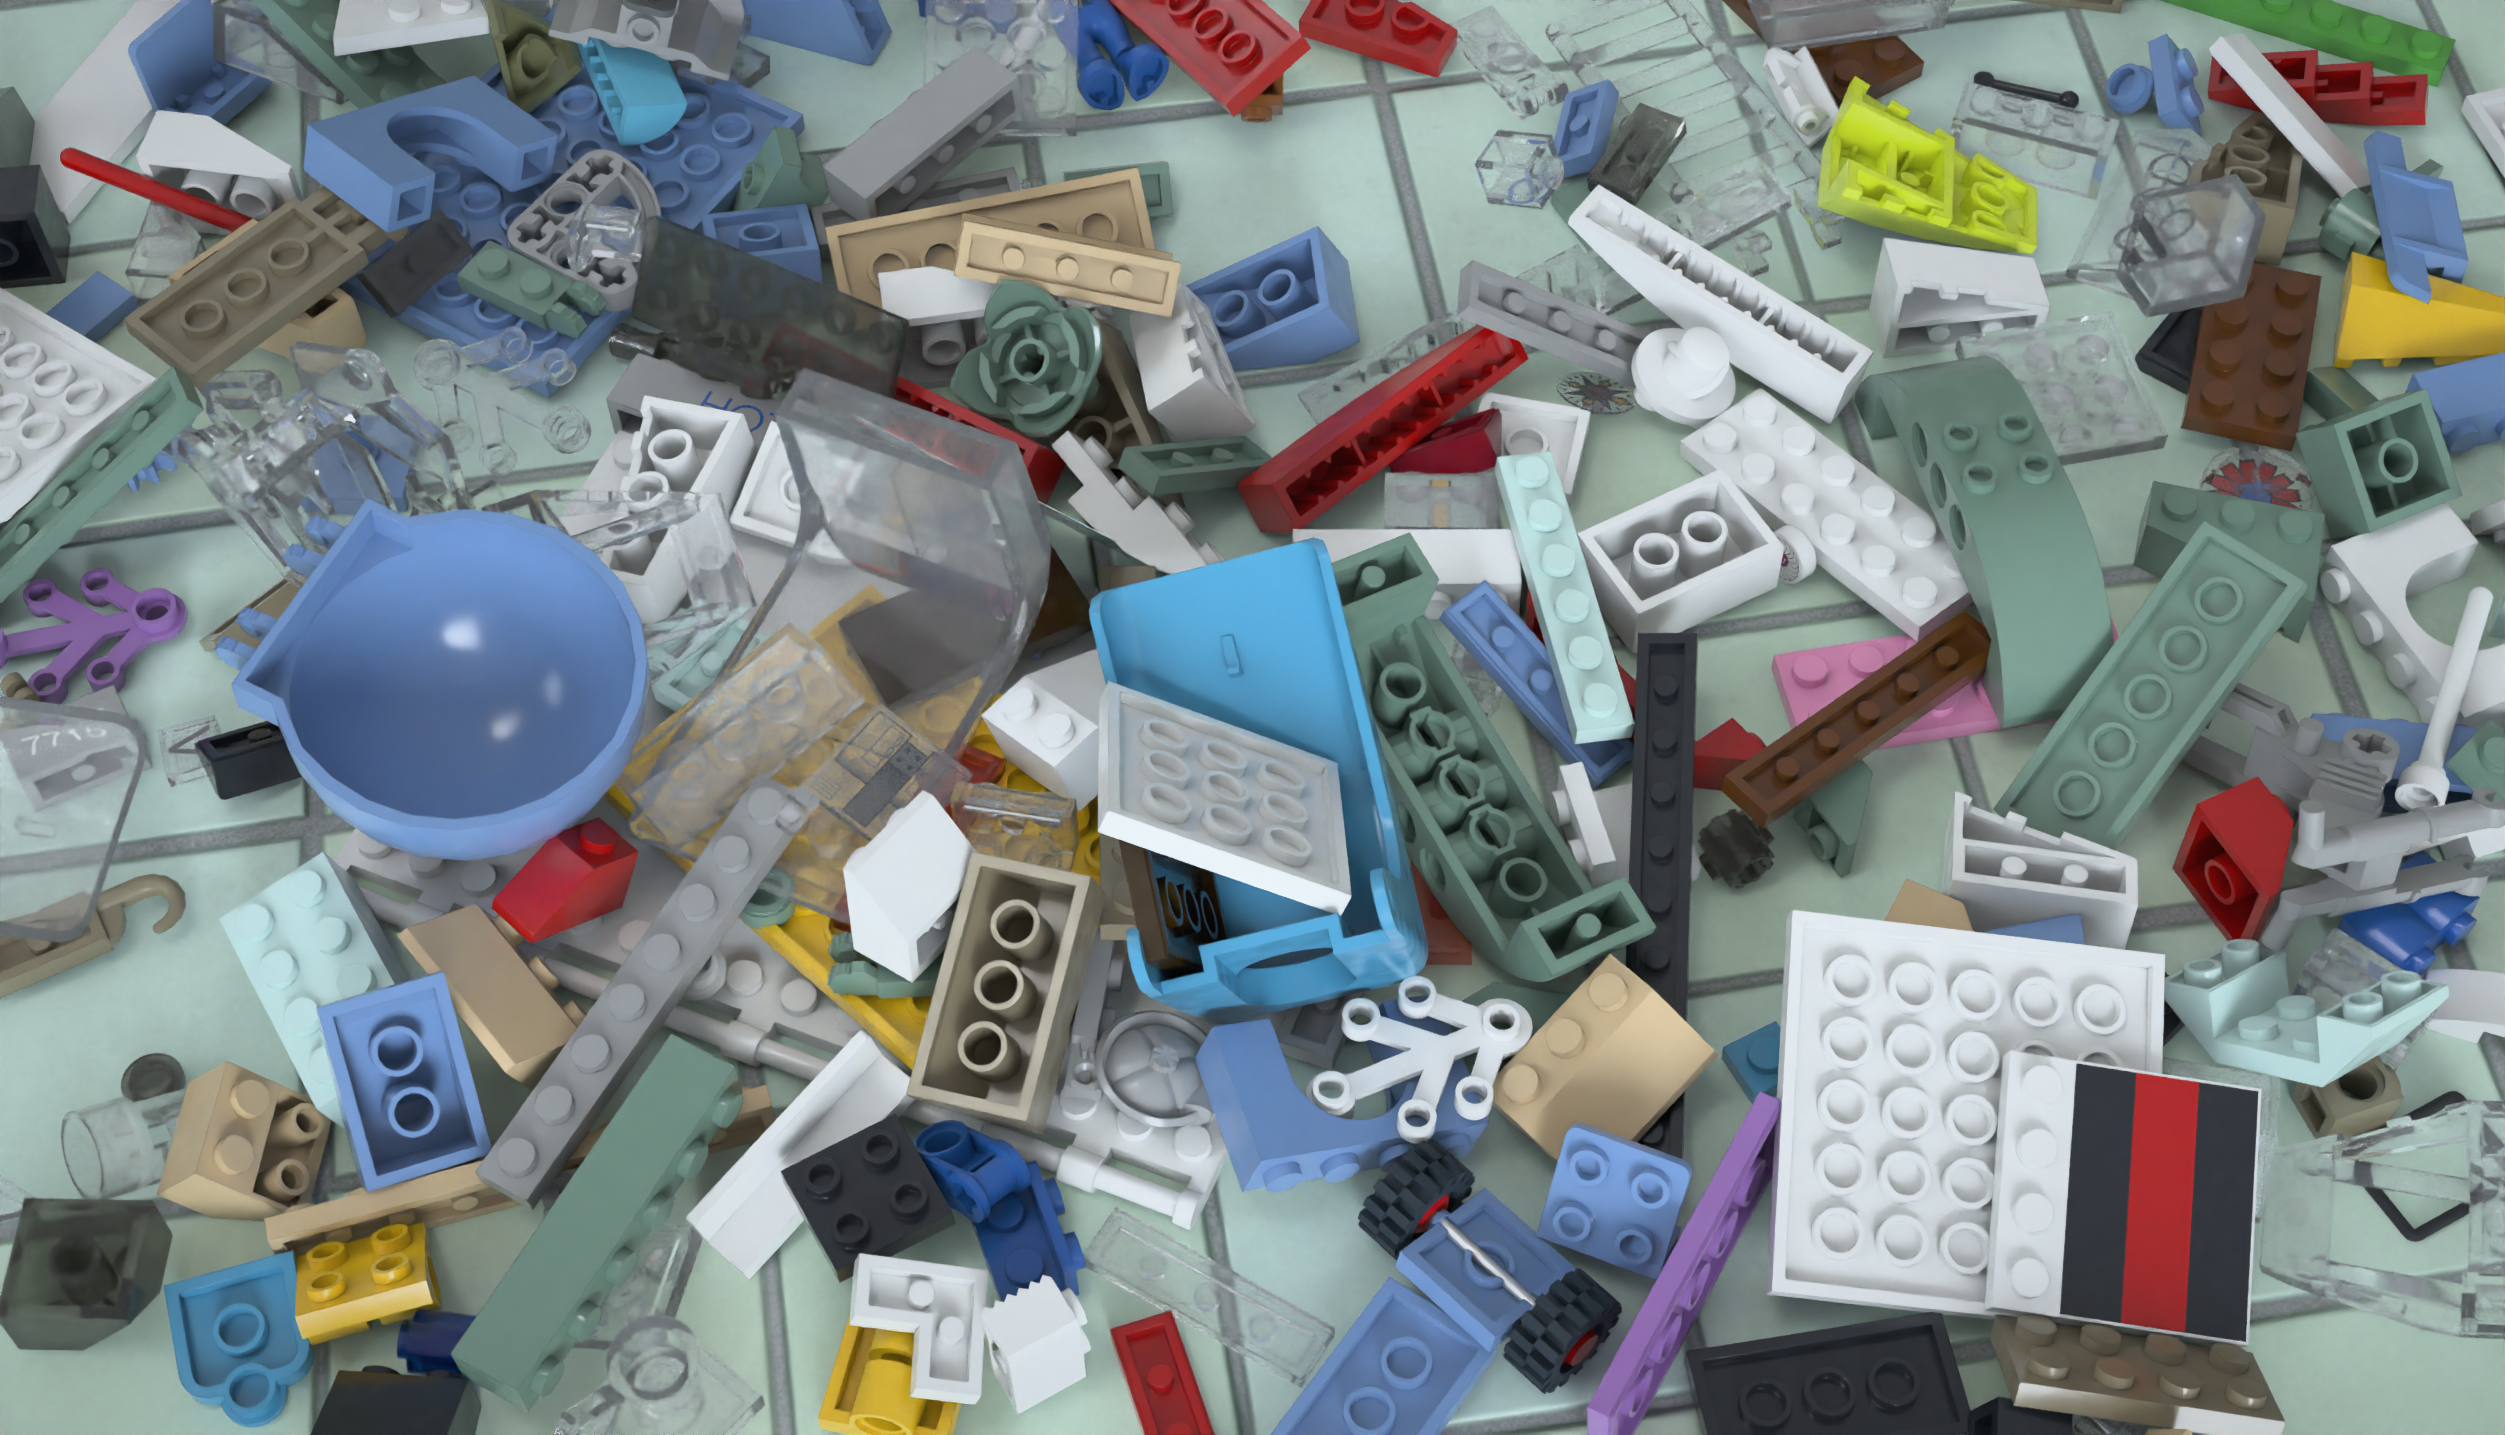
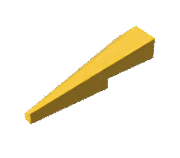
M2352 251L2341 288V312L2335 333L2333 366L2336 368H2350L2354 360L2381 359L2383 367L2399 366L2403 358L2419 357L2432 358L2435 365H2451L2505 352V297L2428 274L2432 295L2429 304H2426L2400 292L2394 287L2389 279L2386 261Z

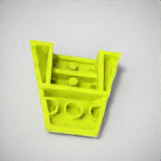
M1854 76L1822 150L1818 207L1868 225L1921 239L1977 249L2032 254L2037 247V189L1978 152L1973 159L1968 158L1955 149V138L1938 127L1933 134L1923 130L1906 119L1911 110L1893 99L1886 107L1866 94L1871 85Z

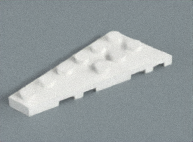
M340 0L333 35L334 55L340 56L489 34L488 15L481 0Z

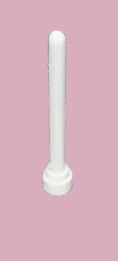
M2476 587L2469 593L2419 759L2413 762L2410 767L2405 768L2400 775L2395 791V799L2400 806L2408 811L2418 807L2432 808L2445 804L2450 783L2442 767L2493 600L2491 591L2486 587Z

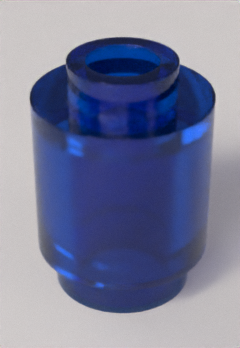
M419 1308L413 1320L405 1319L401 1324L397 1341L398 1359L406 1360L407 1371L410 1374L426 1375L432 1370H446L463 1377L451 1352L477 1315Z

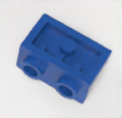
M1036 1160L1026 1163L1031 1175L1030 1186L1020 1193L1010 1192L991 1206L989 1217L980 1223L972 1222L999 1301L1005 1302L1007 1294L1016 1296L1019 1288L1028 1289L1030 1281L1040 1283L1042 1275L1052 1277L1060 1292L1070 1288L1078 1296L1079 1288L1076 1271L1086 1268L1075 1232L1063 1234L1057 1216L1065 1214L1060 1190L1054 1177L1043 1180Z

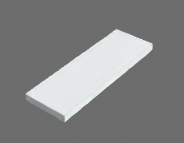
M137 0L34 118L35 126L29 165L40 164L65 224L70 225L105 183L63 166L60 161L61 152L65 148L72 147L120 166L146 135L155 113L129 57L128 48L134 39L181 0ZM210 0L227 39L242 21L239 11L236 7Z

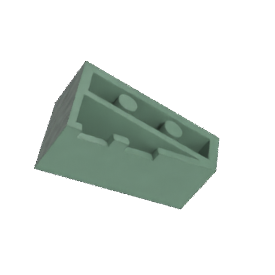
M2153 481L2140 520L2133 565L2162 579L2203 521H2206L2305 581L2308 589L2280 626L2284 628L2282 636L2299 643L2315 604L2325 514Z

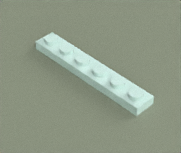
M1552 451L1499 456L1496 460L1495 475L1574 744L1631 738L1635 726L1634 719Z

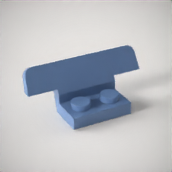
M2375 131L2364 141V150L2389 279L2400 292L2429 304L2432 293L2428 274L2462 284L2469 262L2452 181L2408 171L2401 138L2382 131Z

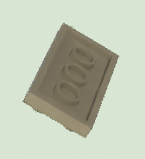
M2022 1314L2019 1317L1995 1315L1990 1339L2014 1406L2169 1429H2189L2190 1432L2209 1435H2282L2285 1419L2253 1353L2247 1352L2236 1345L2216 1343L2211 1347L2185 1343L2173 1336L2162 1333H2153L2147 1337L2118 1333L2108 1326L2095 1323L2086 1324L2083 1327L2058 1324L2035 1314Z

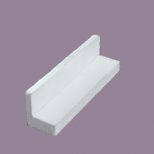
M860 1030L689 1212L686 1219L706 1243L750 1280L804 1221L783 1182L781 1170L893 1114H896L899 1118L916 1100L906 1095L910 1077L883 1056L873 1039L863 1030Z

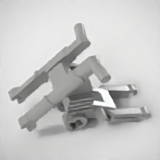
M2241 683L2237 684L2220 709L2256 726L2248 756H2242L2200 735L2181 760L2233 787L2258 776L2272 794L2279 796L2284 801L2290 817L2294 821L2293 828H2295L2299 817L2298 844L2291 860L2297 865L2318 869L2332 877L2318 880L2317 884L2281 892L2279 907L2261 937L2262 943L2272 950L2279 951L2284 949L2303 918L2322 914L2326 917H2334L2399 902L2408 904L2422 897L2450 891L2466 896L2482 894L2489 872L2485 869L2471 871L2474 862L2472 856L2458 855L2453 859L2398 870L2403 853L2409 852L2411 844L2429 841L2432 844L2437 843L2439 838L2505 826V801L2493 802L2496 790L2492 787L2477 788L2473 792L2471 800L2432 808L2418 807L2411 809L2408 813L2380 818L2385 802L2383 790L2385 784L2392 779L2400 753V746L2393 737L2375 729L2355 728L2344 734L2342 742L2328 740L2322 737L2324 724L2314 718H2303L2298 724L2288 705Z

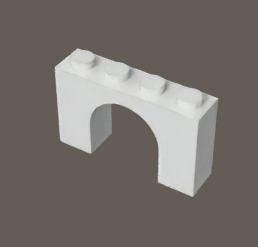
M2447 502L2373 532L2360 534L2332 545L2317 579L2325 597L2330 602L2336 604L2352 624L2359 641L2369 646L2385 667L2390 681L2394 686L2403 690L2419 711L2420 718L2425 724L2430 723L2453 646L2444 644L2427 634L2411 616L2406 600L2419 593L2462 577L2479 543ZM2505 643L2493 648L2477 650L2456 724H2462L2469 728H2480L2490 719L2500 729L2505 727Z

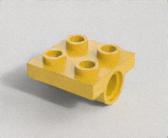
M424 1222L411 1226L405 1224L388 1225L377 1230L370 1237L345 1244L339 1241L326 1242L312 1248L305 1255L297 1256L295 1318L302 1339L308 1338L311 1345L372 1329V1320L377 1318L385 1326L442 1310L440 1289L431 1259V1243Z
M849 1315L818 1416L820 1428L849 1435H953L962 1403L910 1397L914 1333L849 1325Z

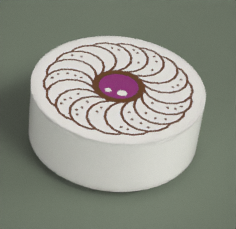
M1785 525L1773 531L1784 545L1778 579L1792 585L1812 575L1816 569V553L1806 534L1792 525Z

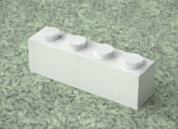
M1293 529V543L1313 537L1323 540L1331 563L1410 532L1439 578L1424 614L1426 619L1439 620L1444 610L1483 580H1486L1519 616L1522 585L1521 560L1511 529Z

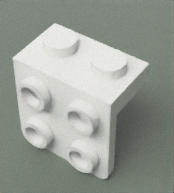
M1583 762L1559 766L1557 791L1550 792L1549 802L1555 825L1563 827L1567 839L1566 845L1594 889L1622 876H1625L1629 882L1632 783L1592 791ZM1692 843L1691 882L1699 877L1701 863L1694 843Z

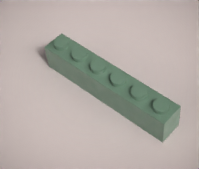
M672 1033L669 1035L451 1352L463 1377L528 1413L540 1396L545 1398L552 1393L564 1372L565 1364L563 1361L576 1341H585L597 1326L602 1309L600 1305L613 1286L620 1287L628 1280L637 1263V1250L649 1232L657 1233L664 1226L673 1208L674 1201L672 1198L684 1180L690 1181L694 1179L701 1171L708 1156V1144L720 1127H729L737 1117L743 1103V1091L735 1066Z

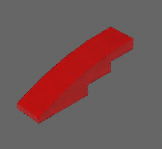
M2318 50L2261 53L2323 122L2368 126L2426 125L2429 93L2428 74L2374 77L2373 62L2319 65ZM2212 56L2208 99L2264 113Z

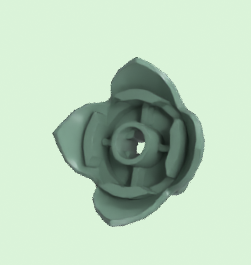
M1000 279L985 307L983 319L988 334L987 341L983 345L969 350L959 361L949 389L958 400L973 412L988 418L1009 420L1013 422L1015 430L1024 437L1046 438L1063 428L1076 415L1083 402L1090 401L1098 391L1099 383L1096 374L1102 357L1103 337L1101 326L1098 320L1086 308L1077 305L1065 308L1047 291L1035 284L1018 280ZM1042 355L1044 356L1043 366L1037 374H1034L1033 367L1040 366L1037 358Z

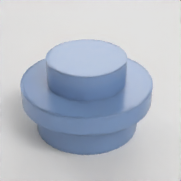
M2131 63L2116 69L2107 80L2105 86V93L2110 106L2120 114H2130L2146 106L2155 90L2152 71L2145 66H2137Z

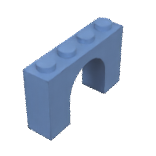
M473 75L308 124L303 171L389 233L430 219L436 173L408 153L435 152L463 159L476 166L510 192H514L551 180L558 134Z
M1425 995L1408 998L1416 1003L1427 1000ZM1398 999L1382 1001L1378 1007L1380 1016L1442 1036L1453 1033L1450 1024L1429 1016L1423 1019L1406 1017L1398 1008ZM1270 1018L1213 1026L1194 1058L1242 1192L1266 1188L1268 1192H1281L1296 1186L1301 1181L1324 1178L1326 1182L1330 1183L1339 1182L1352 1177L1357 1172L1381 1168L1382 1172L1389 1173L1387 1169L1394 1162L1399 1164L1402 1161L1403 1154L1410 1148L1414 1151L1417 1146L1416 1143H1410L1400 1136L1397 1130V1120L1400 1107L1406 1101L1412 1099L1421 1075L1384 1089L1387 1102L1385 1114L1372 1119L1351 1120L1337 1117L1320 1109L1300 1091L1289 1071ZM1372 1040L1366 1041L1374 1064L1405 1052ZM1463 1058L1454 1061L1436 1108L1435 1132L1430 1138L1437 1141L1457 1160L1467 1156L1473 1150L1474 1143L1489 1124L1487 1116L1479 1120H1469L1460 1116L1454 1107L1457 1084L1463 1078L1470 1076ZM1469 1092L1463 1096L1469 1103H1481L1476 1092ZM1413 1115L1406 1119L1407 1123L1414 1127H1422L1428 1123L1425 1118L1418 1115Z

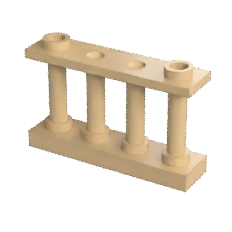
M963 212L953 266H955L954 276L994 284H998L1000 279L1018 280L1035 284L1051 295L1171 318L1182 263L1172 260L1173 253Z

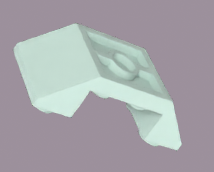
M2234 939L2224 942L2220 950L2202 959H2194L2184 963L2183 969L2166 977L2164 984V1000L2216 1063L2319 1087H2324L2397 1045L2449 997V989L2446 984L2421 980V976L2412 971H2393L2382 975L2380 981L2366 989L2344 996L2342 1002L2333 1007L2315 1004V1000L2309 996H2289L2286 952L2259 947V943L2251 939Z

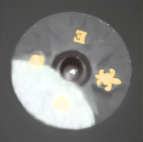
M1568 373L1560 377L1556 384L1558 394L1566 402L1594 414L1625 413L1632 410L1637 402L1634 397V391L1628 385L1599 373Z

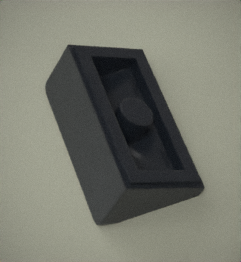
M269 721L198 740L197 743H194L198 757L213 789L221 800H227L302 777L293 761L279 726Z

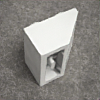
M924 790L905 808L896 810L889 818L886 827L865 847L862 846L856 849L843 868L854 949L912 983L946 949L972 851L977 852L936 798Z

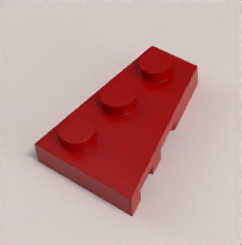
M1311 0L1299 19V32L1306 38L1436 78L1440 76L1457 46L1458 30L1412 1L1401 3L1398 0Z

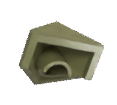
M486 0L485 7L508 100L530 114L583 69L577 45L575 42L548 36L551 22L502 0Z

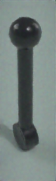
M1985 71L1976 73L1973 79V88L1980 93H1987L1993 89L2057 103L2066 111L2075 109L2079 104V97L2073 91H2065L2061 94L1994 79L1991 73Z

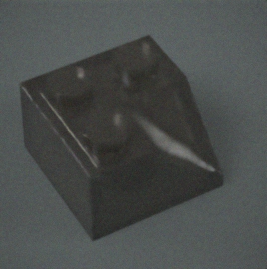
M24 1198L0 1295V1324L19 1350L84 1351L130 1325L161 1291L173 1234L153 1200Z

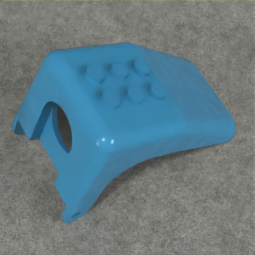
M1313 537L1234 559L1101 591L1092 598L1089 617L1106 685L1108 681L1338 763L1352 894L1342 915L1340 916L1338 913L1333 914L1215 873L1229 939L1199 946L1204 972L1180 976L1146 963L1140 930H1137V926L1129 928L1126 934L1127 949L1132 971L1139 989L1154 1000L1215 1025L1228 1024L1398 984L1407 978L1417 976L1425 967L1428 959V942L1384 753L1332 563L1324 541Z

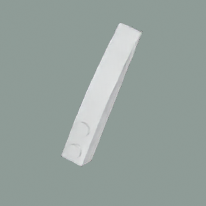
M1599 184L1569 217L1568 224L1618 274L1653 305L1686 331L1692 327L1704 326L1718 332L1730 348V363L1823 421L1831 424L1856 393L1874 352Z

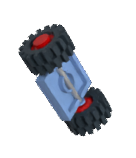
M1429 1139L1428 1142L1422 1141L1418 1143L1414 1151L1410 1148L1403 1154L1402 1161L1399 1164L1394 1162L1387 1169L1389 1174L1384 1180L1379 1179L1373 1186L1376 1190L1375 1193L1366 1197L1363 1206L1366 1208L1359 1212V1227L1397 1260L1395 1267L1488 1352L1510 1337L1511 1340L1504 1347V1358L1542 1393H1552L1557 1386L1561 1388L1568 1382L1572 1373L1576 1375L1583 1368V1363L1588 1358L1592 1359L1598 1352L1596 1350L1598 1345L1607 1340L1611 1334L1608 1330L1616 1326L1619 1320L1617 1316L1622 1312L1621 1303L1581 1268L1574 1267L1543 1238L1536 1236L1537 1233L1486 1188L1466 1203H1463L1462 1200L1471 1194L1472 1188L1470 1186L1475 1182V1177L1468 1168L1437 1141Z

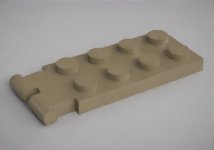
M323 186L303 201L297 197L290 199L123 320L129 334L170 367L175 366L190 376L193 385L199 389L369 264L367 255L390 238L395 242L404 239L409 227L387 233Z

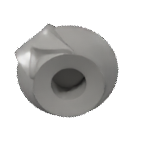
M1139 1011L1118 1019L1103 1033L1095 1053L1096 1075L1103 1092L1125 1115L1146 1125L1178 1127L1197 1126L1207 1123L1211 1120L1214 1112L1194 1059L1207 1034L1186 1018L1164 1011Z

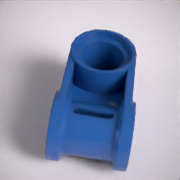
M946 1120L934 1123L924 1128L913 1142L950 1208L962 1213L972 1222H982L990 1216L991 1206L1010 1192L1020 1193L1031 1184V1175L1027 1164L1012 1145L967 1127L963 1122Z

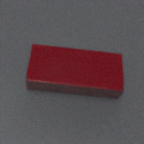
M1491 408L1439 426L1388 464L1400 492L1403 495H1411L1495 467L1497 457L1501 456L1502 415L1499 408Z

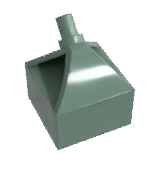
M2427 389L2387 397L2320 424L2308 425L2302 431L2295 433L2323 514H2325V521L2331 539L2370 533L2463 496Z

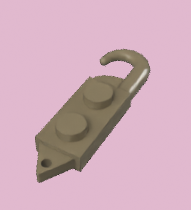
M148 874L135 877L93 896L87 892L0 929V998L114 950L113 946L121 940L126 929L124 908L151 896H162L168 900L169 907L167 913L153 925V931L157 934L167 931L182 918L186 908L185 892L178 882L166 875Z

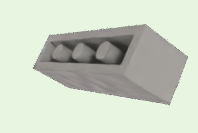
M977 46L972 47L959 59L950 62L944 71L925 86L914 91L905 102L886 117L876 121L866 133L847 148L837 152L823 166L831 201L857 221L897 214L1024 112L1018 76Z

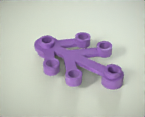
M96 568L85 573L80 581V588L87 602L96 607L113 604L124 611L103 616L61 593L56 584L51 580H35L27 585L23 592V599L31 614L39 618L53 615L66 623L4 635L0 628V669L5 666L8 658L66 647L46 668L36 671L28 680V686L38 694L43 707H54L66 699L68 687L65 682L107 639L124 636L106 657L95 659L86 669V678L94 692L112 685L119 692L126 682L123 670L150 642L169 640L179 634L185 627L188 612L182 599L162 588H152L138 593L115 580L111 571L104 568ZM107 584L104 588L100 590H93L95 587L99 585ZM50 595L43 601H37L42 596ZM113 673L112 676L105 680H98L104 674ZM55 684L50 690L41 691L45 686Z

